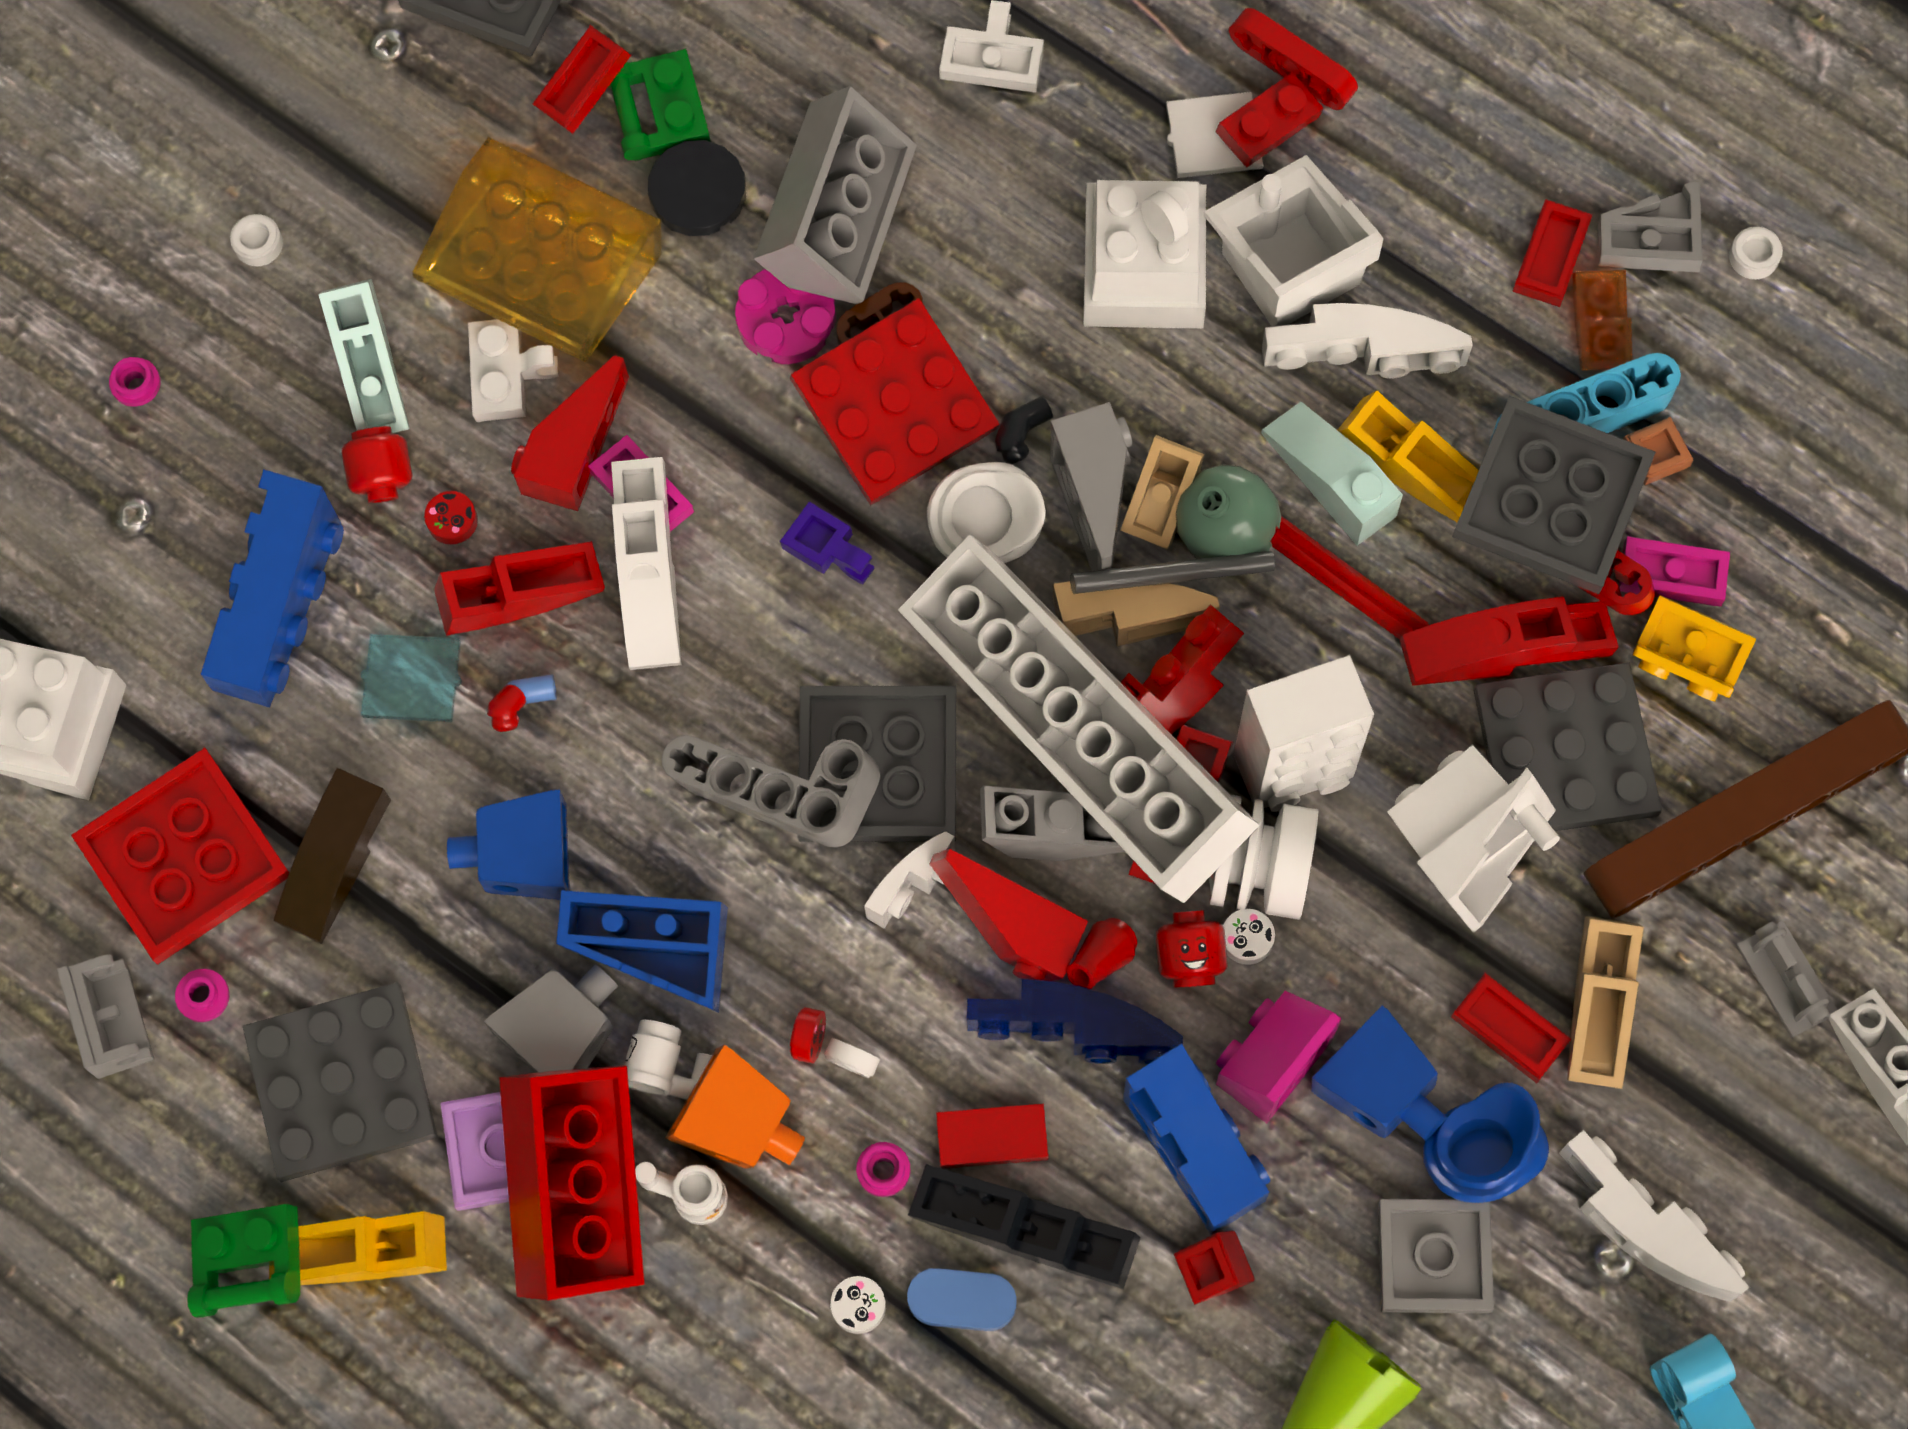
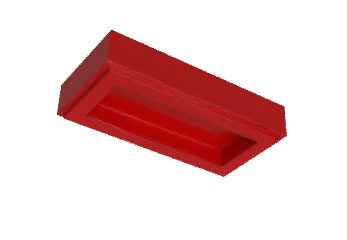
M590 25L532 104L563 128L574 134L631 55Z
M1545 199L1512 292L1560 307L1593 214Z
M1484 973L1451 1016L1452 1019L1536 1084L1571 1041L1570 1037L1486 973Z
M1044 1103L936 1112L941 1169L1048 1160Z

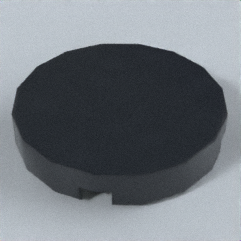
M706 140L685 141L668 148L655 161L648 176L649 201L656 215L662 219V223L670 230L687 236L711 235L720 231V227L726 225L729 221L732 223L740 215L746 200L745 173L737 157L725 147Z

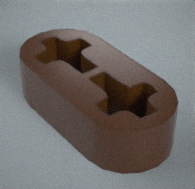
M896 282L847 310L840 316L837 322L838 344L841 345L851 338V327L857 326L861 331L866 330L893 314L892 302L896 300L905 305L919 298L923 303L920 291L909 283Z

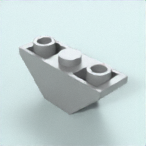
M983 786L980 788L982 841L1011 858L1064 861L1125 852L1071 793Z

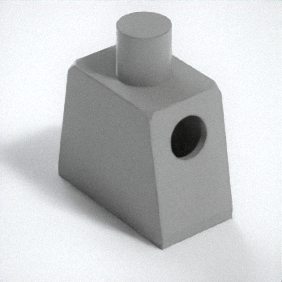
M596 964L574 986L554 969L491 1014L484 1022L490 1031L535 1073L588 1068L613 1030L610 1020L598 1007L618 985Z

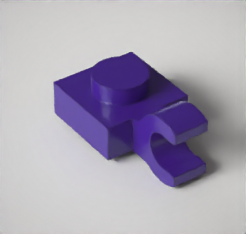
M808 502L780 540L783 550L822 574H825L830 565L834 563L847 576L860 584H864L875 569L869 563L872 559L871 555L848 543L853 535L851 526L811 502Z

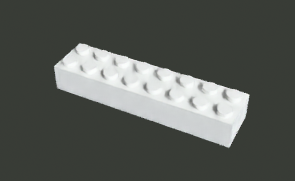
M970 534L898 609L1161 890L1185 903L1260 826L1005 563Z

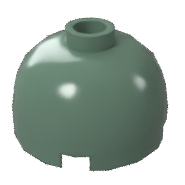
M1225 464L1201 471L1180 496L1176 510L1178 534L1189 552L1196 559L1269 551L1273 545L1270 541L1275 534L1276 526L1279 528L1281 522L1278 499L1266 482L1241 466Z

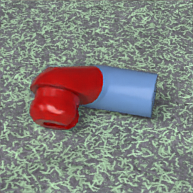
M553 674L516 679L508 682L488 703L487 715L492 717L491 724L493 729L498 732L514 730L519 724L517 712L525 704L557 700Z

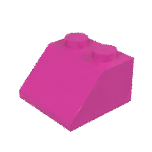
M1284 991L1275 1003L1266 998L1248 1022L1255 1029L1243 1044L1234 1039L1215 1063L1222 1069L1218 1074L1216 1085L1267 1124L1331 1044L1342 1018L1328 1009L1287 991Z

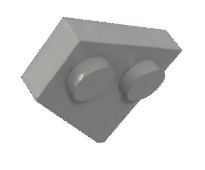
M1700 182L1687 183L1684 185L1681 193L1661 200L1656 194L1639 200L1632 207H1619L1600 215L1598 222V267L1699 272L1703 261Z

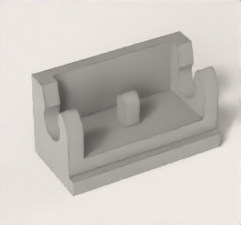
M111 954L103 955L69 967L64 966L57 969L82 1062L88 1072L100 1079L155 1060L128 964L124 959L113 961Z

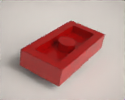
M1292 72L1219 122L1215 132L1243 165L1248 168L1318 119L1324 108Z

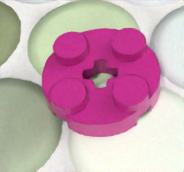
M766 269L758 272L751 279L744 281L739 287L738 301L735 307L736 323L739 335L750 351L756 355L758 352L763 356L770 357L772 362L795 364L815 356L826 345L825 340L831 334V330L834 329L836 322L833 298L788 288ZM783 305L795 307L799 310L793 313V322L785 324L782 318L773 319L772 314L776 313L778 307Z

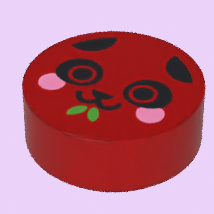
M445 491L437 494L429 501L424 513L425 523L430 534L443 544L454 545L466 541L473 535L478 524L477 512L472 501L466 495L457 491Z
M807 1007L799 1011L790 1041V1053L794 1060L812 1064L817 1060L825 1035L826 1014L824 1011Z

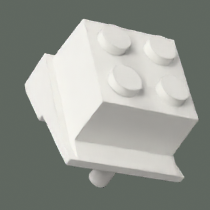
M1307 155L1273 174L1266 175L1262 180L1204 211L1203 215L1222 239V254L1272 327L1287 326L1312 312L1313 304H1326L1360 285L1366 267L1379 260L1383 237L1351 200L1347 201Z
M1097 180V183H1086L1083 327L1203 329L1206 310V218L1203 216L1204 211H1206V184L1192 181ZM1158 191L1171 194L1180 203L1188 219L1187 234L1171 245H1165L1153 236L1146 226L1141 213V203Z
M0 639V774L24 780L28 784L89 800L127 685L113 669L95 666L85 657Z
M1472 745L1464 752L1460 750L1447 756L1438 766V772L1422 785L1414 784L1405 789L1396 798L1395 806L1387 812L1421 858L1417 861L1418 865L1474 933L1484 924L1513 883L1508 876L1534 840L1543 851L1552 848L1559 841L1560 837L1548 823L1556 809L1530 770L1526 767L1523 773L1508 785Z

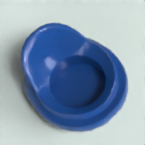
M1513 1083L1497 1084L1480 1094L1476 1099L1450 1109L1445 1113L1447 1117L1443 1124L1430 1138L1425 1140L1423 1147V1162L1433 1182L1446 1195L1467 1203L1492 1202L1517 1191L1543 1170L1549 1155V1143L1546 1133L1540 1125L1538 1106L1533 1097L1523 1087Z

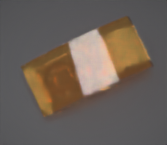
M1626 270L1575 271L1572 274L1573 302L1580 370H1609L1632 361L1631 318H1627Z

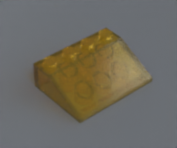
M488 137L462 171L412 274L413 278L573 357L587 362L662 255L661 220Z

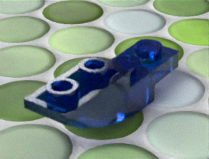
M1022 979L1021 1000L967 999V1031H978L977 1037L986 1040H1004L1010 1038V1032L1031 1033L1033 1040L1051 1042L1063 1040V1034H1074V1055H1085L1084 1060L1088 1063L1111 1064L1117 1062V1056L1138 1057L1139 1063L1148 1065L1181 1043L1183 1044V1036L1157 1017L1116 997L1081 986L1054 981Z

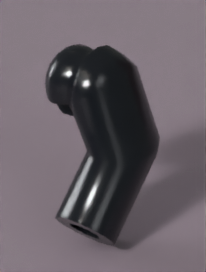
M1043 396L1008 412L1002 418L994 442L996 450L1002 452L1003 460L1006 463L1014 464L1025 459L1029 454V448L1024 442L1027 438L1028 430L1053 418L1052 410Z

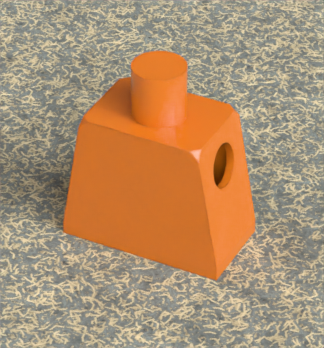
M726 1045L715 1049L665 1137L674 1143L745 1169L754 1167L763 1151L790 1165L805 1140L803 1135L780 1123L790 1105L791 1100Z

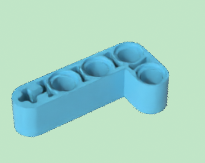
M1661 353L1647 354L1530 400L1527 403L1556 414L1564 415L1571 420L1605 433H1610L1665 410L1678 387L1681 372L1679 365L1668 355ZM1597 397H1610L1615 400L1618 407H1604L1598 402ZM1500 417L1498 418V420H1497V422H1496V424H1495V427H1494V430H1493L1491 439H1492L1493 434H1494V432H1495V430H1496V427H1497V425H1498V422H1499V420H1500Z
M1709 1333L1650 1366L1653 1381L1680 1429H1755L1729 1383L1736 1379L1733 1363L1723 1345L1713 1334Z

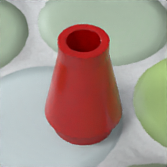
M1108 918L1094 923L1074 961L1067 968V976L1070 982L1080 990L1089 991L1098 982L1129 964L1135 957V949L1138 943L1132 928L1117 918Z

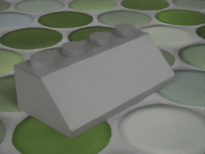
M851 86L810 102L753 259L788 288L854 304L863 302L917 144Z

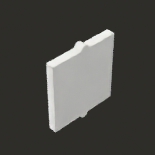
M1252 92L1167 101L1166 108L1170 127L1167 144L1173 147L1177 178L1263 169L1262 158L1246 168L1215 132L1219 122L1253 100Z

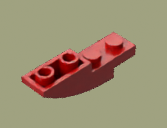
M1564 596L1508 604L1465 614L1403 634L1399 639L1412 686L1509 676L1516 666L1609 657L1619 648L1608 609L1604 603L1599 601L1567 605Z
M1210 604L1203 614L1198 615L1189 623L1185 635L1170 653L1164 655L1155 663L1151 675L1143 684L1130 673L1125 676L1121 683L1172 734L1199 712L1224 686L1211 672L1244 635V632Z

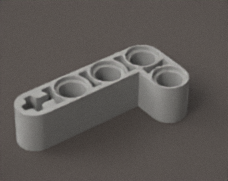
M689 735L679 736L670 741L662 755V765L666 774L691 793L829 847L844 846L853 839L880 780V770L876 761L858 744L846 739L833 741L825 747L809 781ZM858 760V767L854 774L848 778L841 779L844 767L851 761ZM703 762L708 766L707 774L700 769L690 766L691 763L700 764ZM745 773V779L741 787L730 792L733 779L739 774ZM790 790V798L786 805L775 809L774 805L778 796ZM836 808V816L832 823L825 827H820V820L823 814L829 809Z

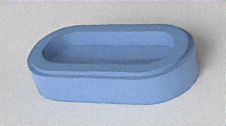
M939 1268L926 1269L912 1279L907 1291V1301L911 1313L920 1322L931 1326L996 1331L1005 1327L1012 1320L1017 1306L1016 1294L1012 1285L1005 1278L989 1273Z

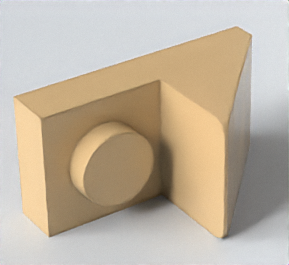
M1156 435L1120 530L1168 549L1172 545L1177 531L1176 510L1180 496L1200 473L1204 454Z

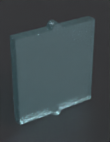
M370 634L367 666L360 674L365 682L361 716L363 718L453 722L456 687L462 683L458 675L460 639Z

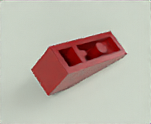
M616 355L610 358L531 431L526 446L520 445L517 448L512 461L511 473L515 477L521 495L579 511L592 477L588 465L600 456L629 380L624 358Z
M952 849L933 854L929 863L999 959L1014 966L1012 973L1015 976L1038 986H1041L1043 982L1046 983L1064 978L1088 921Z

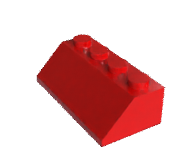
M627 1066L546 1071L499 1077L516 1297L550 1301L645 1285Z

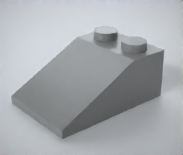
M1110 402L1051 420L1050 461L1091 571L1113 568L1124 489L1125 467L1131 466L1130 455L1127 449L1133 445L1130 430L1124 417L1116 419Z

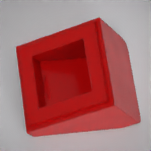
M1233 1230L1215 1233L1173 1253L1194 1305L1245 1286L1255 1280L1239 1238Z

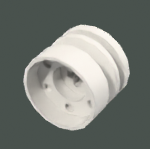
M1231 795L1241 806V796ZM1254 799L1251 817L1260 826L1209 877L1211 890L1210 905L1223 907L1229 883L1239 885L1236 909L1245 910L1253 888L1264 889L1265 914L1300 920L1313 857L1318 809L1283 804L1275 826L1264 825L1263 800Z

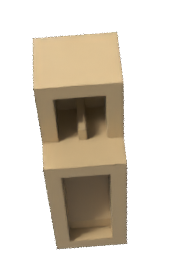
M1070 581L1053 584V605L1056 616L1075 636L1112 628L1117 646L1186 631L1189 623L1198 615L1203 614L1210 604L1218 611L1220 608L1217 597L1171 583L1079 594L1072 593Z
M1585 916L1572 1015L1568 1081L1623 1088L1639 984L1636 981L1644 930V927L1640 924Z

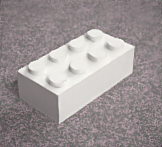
M1350 655L1247 690L1233 755L1252 803H1254V799L1263 800L1264 808L1270 807L1272 812L1281 810L1283 804L1295 805L1300 802L1301 795L1319 790L1321 795H1326L1339 791L1349 785V779L1354 777L1374 716Z

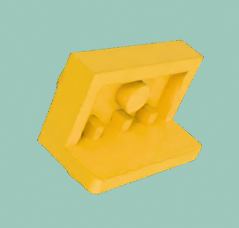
M1659 595L1632 655L1641 659L1638 665L1640 669L1667 680L1670 672L1689 680L1687 690L1715 702L1719 694L1727 698L1731 697L1734 685L1753 648L1756 637Z

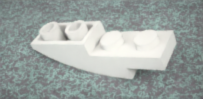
M1331 303L1313 304L1308 324L1265 328L1262 355L1264 367L1277 365L1278 368L1286 370L1300 368L1307 362L1328 361L1330 364L1342 365L1353 362L1359 357H1364L1366 375L1380 374L1383 378H1399L1407 375L1410 371L1430 369L1431 372L1437 374L1453 372L1459 369L1460 366L1467 365L1473 345L1470 335L1424 315L1370 304Z
M663 457L611 462L614 504H612L614 541L629 669L637 670L681 665L675 569L671 555L665 462Z
M1873 988L1830 1014L1829 1021L1869 1092L1908 1147V1030Z
M1583 1130L1560 1151L1559 1154L1594 1193L1579 1209L1604 1235L1624 1252L1665 1278L1707 1296L1731 1302L1750 1288L1742 1279L1745 1276V1272L1739 1262L1726 1250L1718 1252L1704 1236L1708 1231L1702 1220L1688 1207L1681 1209L1675 1201L1660 1214H1657L1651 1208L1654 1201L1649 1192L1636 1179L1632 1178L1628 1181L1614 1165L1617 1162L1615 1154L1602 1139L1597 1136L1591 1139Z

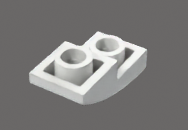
M945 831L917 847L902 859L881 881L864 905L866 919L885 929L892 916L900 919L909 906L914 895V891L909 889L910 885L917 887L927 894H930L937 881L944 885L929 863L933 854L947 849L955 851V836Z

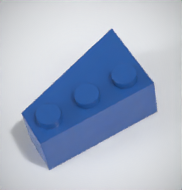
M561 890L557 945L719 1013L728 907L725 904L717 901Z
M1181 1043L1128 1076L1125 1082L1123 1100L1210 1235H1213L1264 1203L1269 1194L1266 1184L1270 1183L1271 1180L1259 1159L1254 1154L1248 1157L1238 1140V1137L1241 1135L1235 1122L1225 1109H1220L1210 1092L1211 1088L1196 1064L1193 1063Z

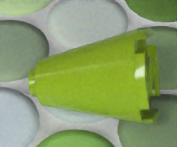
M1334 1319L1329 1327H1326L1281 1429H1380L1416 1399L1422 1388L1414 1378L1382 1352L1380 1354L1366 1343L1367 1340L1340 1321Z

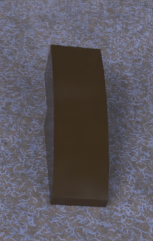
M336 768L292 864L273 920L275 923L320 944L323 943L371 852L367 845L391 802L384 788Z

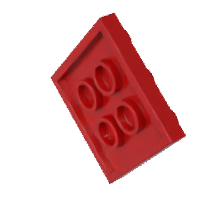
M919 298L790 375L791 382L870 506L994 432L1000 425Z
M206 748L189 757L71 835L145 950L157 965L285 881L290 873Z

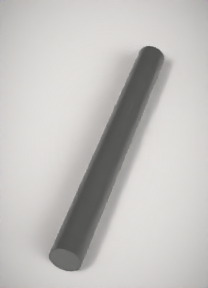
M1272 551L1071 573L1070 585L1072 593L1079 594L1271 572L1275 570V557Z

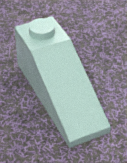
M372 279L322 291L318 295L356 430L381 426L391 427L392 433L408 430L409 424Z
M1299 402L1261 430L1263 437L1356 546L1397 517L1403 497L1399 489L1368 454L1303 402Z

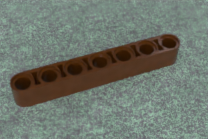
M1886 700L1600 859L1590 866L1583 875L1611 919L1618 918L1908 755V725L1892 701Z

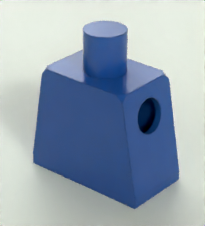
M560 789L480 807L476 811L477 835L448 837L447 839L449 868L478 867L479 882L487 893L560 900L561 890L570 891L567 804Z
M1383 1005L1312 1077L1311 1091L1317 1097L1384 1139L1404 1121L1422 1139L1427 1140L1438 1130L1447 1117L1426 1098L1436 1086L1437 1071Z

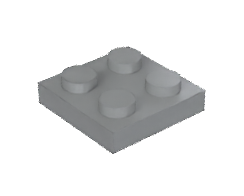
M1430 1199L1379 1200L1381 1312L1492 1313L1494 1311L1490 1202L1467 1203L1459 1200Z

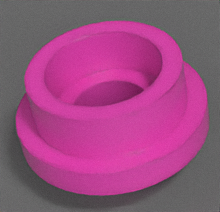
M128 357L119 361L112 369L109 378V387L116 400L131 407L142 406L150 402L157 395L161 385L160 375L156 367L150 361L137 357ZM137 378L144 379V382L139 387L128 389L132 380Z
M196 969L189 972L180 980L175 991V1001L179 1011L185 1017L195 1022H208L220 1016L226 1009L230 998L229 987L225 979L210 969ZM198 987H209L210 993L205 1001L199 1003L193 1001V993Z
M878 1142L868 1146L859 1156L856 1165V1173L861 1186L868 1193L878 1197H889L900 1192L908 1183L911 1172L910 1162L906 1153L899 1146L889 1142ZM882 1161L889 1162L894 1167L892 1176L884 1180L877 1178L873 1173L876 1164Z

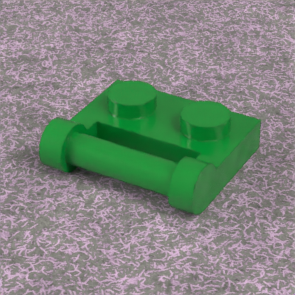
M686 49L630 63L626 62L608 86L613 94L624 136L620 144L625 159L636 161L662 155L668 148L685 141L706 140L711 142ZM643 82L645 83L657 128V133L649 135L642 131L631 90V85Z
M282 1204L191 1220L193 1286L189 1289L187 1302L190 1313L195 1318L213 1316L217 1313L218 1309L267 1301H274L277 1305L296 1303L299 1300L301 1284L297 1206ZM274 1265V1273L270 1279L219 1287L218 1274Z

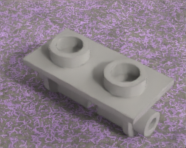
M1783 920L1776 924L1773 921L1755 931V935L1736 945L1792 1038L1829 1019L1830 1014L1837 1011V1008Z

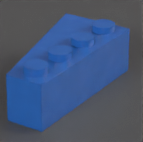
M263 469L258 487L267 490L261 513L250 512L244 531L249 534V553L246 561L234 564L229 580V597L233 601L231 609L226 607L220 609L201 676L212 691L270 708L275 693H282L287 684L290 671L287 662L293 647H299L305 638L308 620L305 616L311 601L318 600L322 594L326 580V574L323 571L329 555L337 553L342 542L344 529L322 486Z

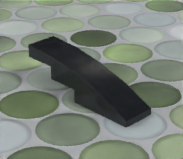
M927 1164L925 1165L908 1216L956 1235L1120 1289L1125 1287L1141 1239L1136 1232L1085 1218L1080 1212L1029 1198L1024 1192Z

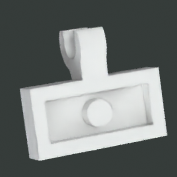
M991 0L986 32L947 26L939 69L940 79L1036 93L1044 51V40L1008 35L1011 14H1009L1011 3Z
M518 317L468 322L472 415L476 422L526 417L524 380L559 377L558 357L553 354V346H535L523 353L522 330Z

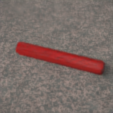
M1281 516L1280 527L1276 526L1275 534L1270 541L1273 544V548L1398 639L1403 634L1429 625L1426 620Z

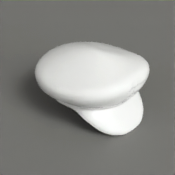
M1003 462L973 464L951 472L937 485L927 506V521L931 538L936 548L946 558L970 534L994 552L1004 563L1023 556L1035 545L1040 536L1046 515L1044 499L1035 482L1023 470Z

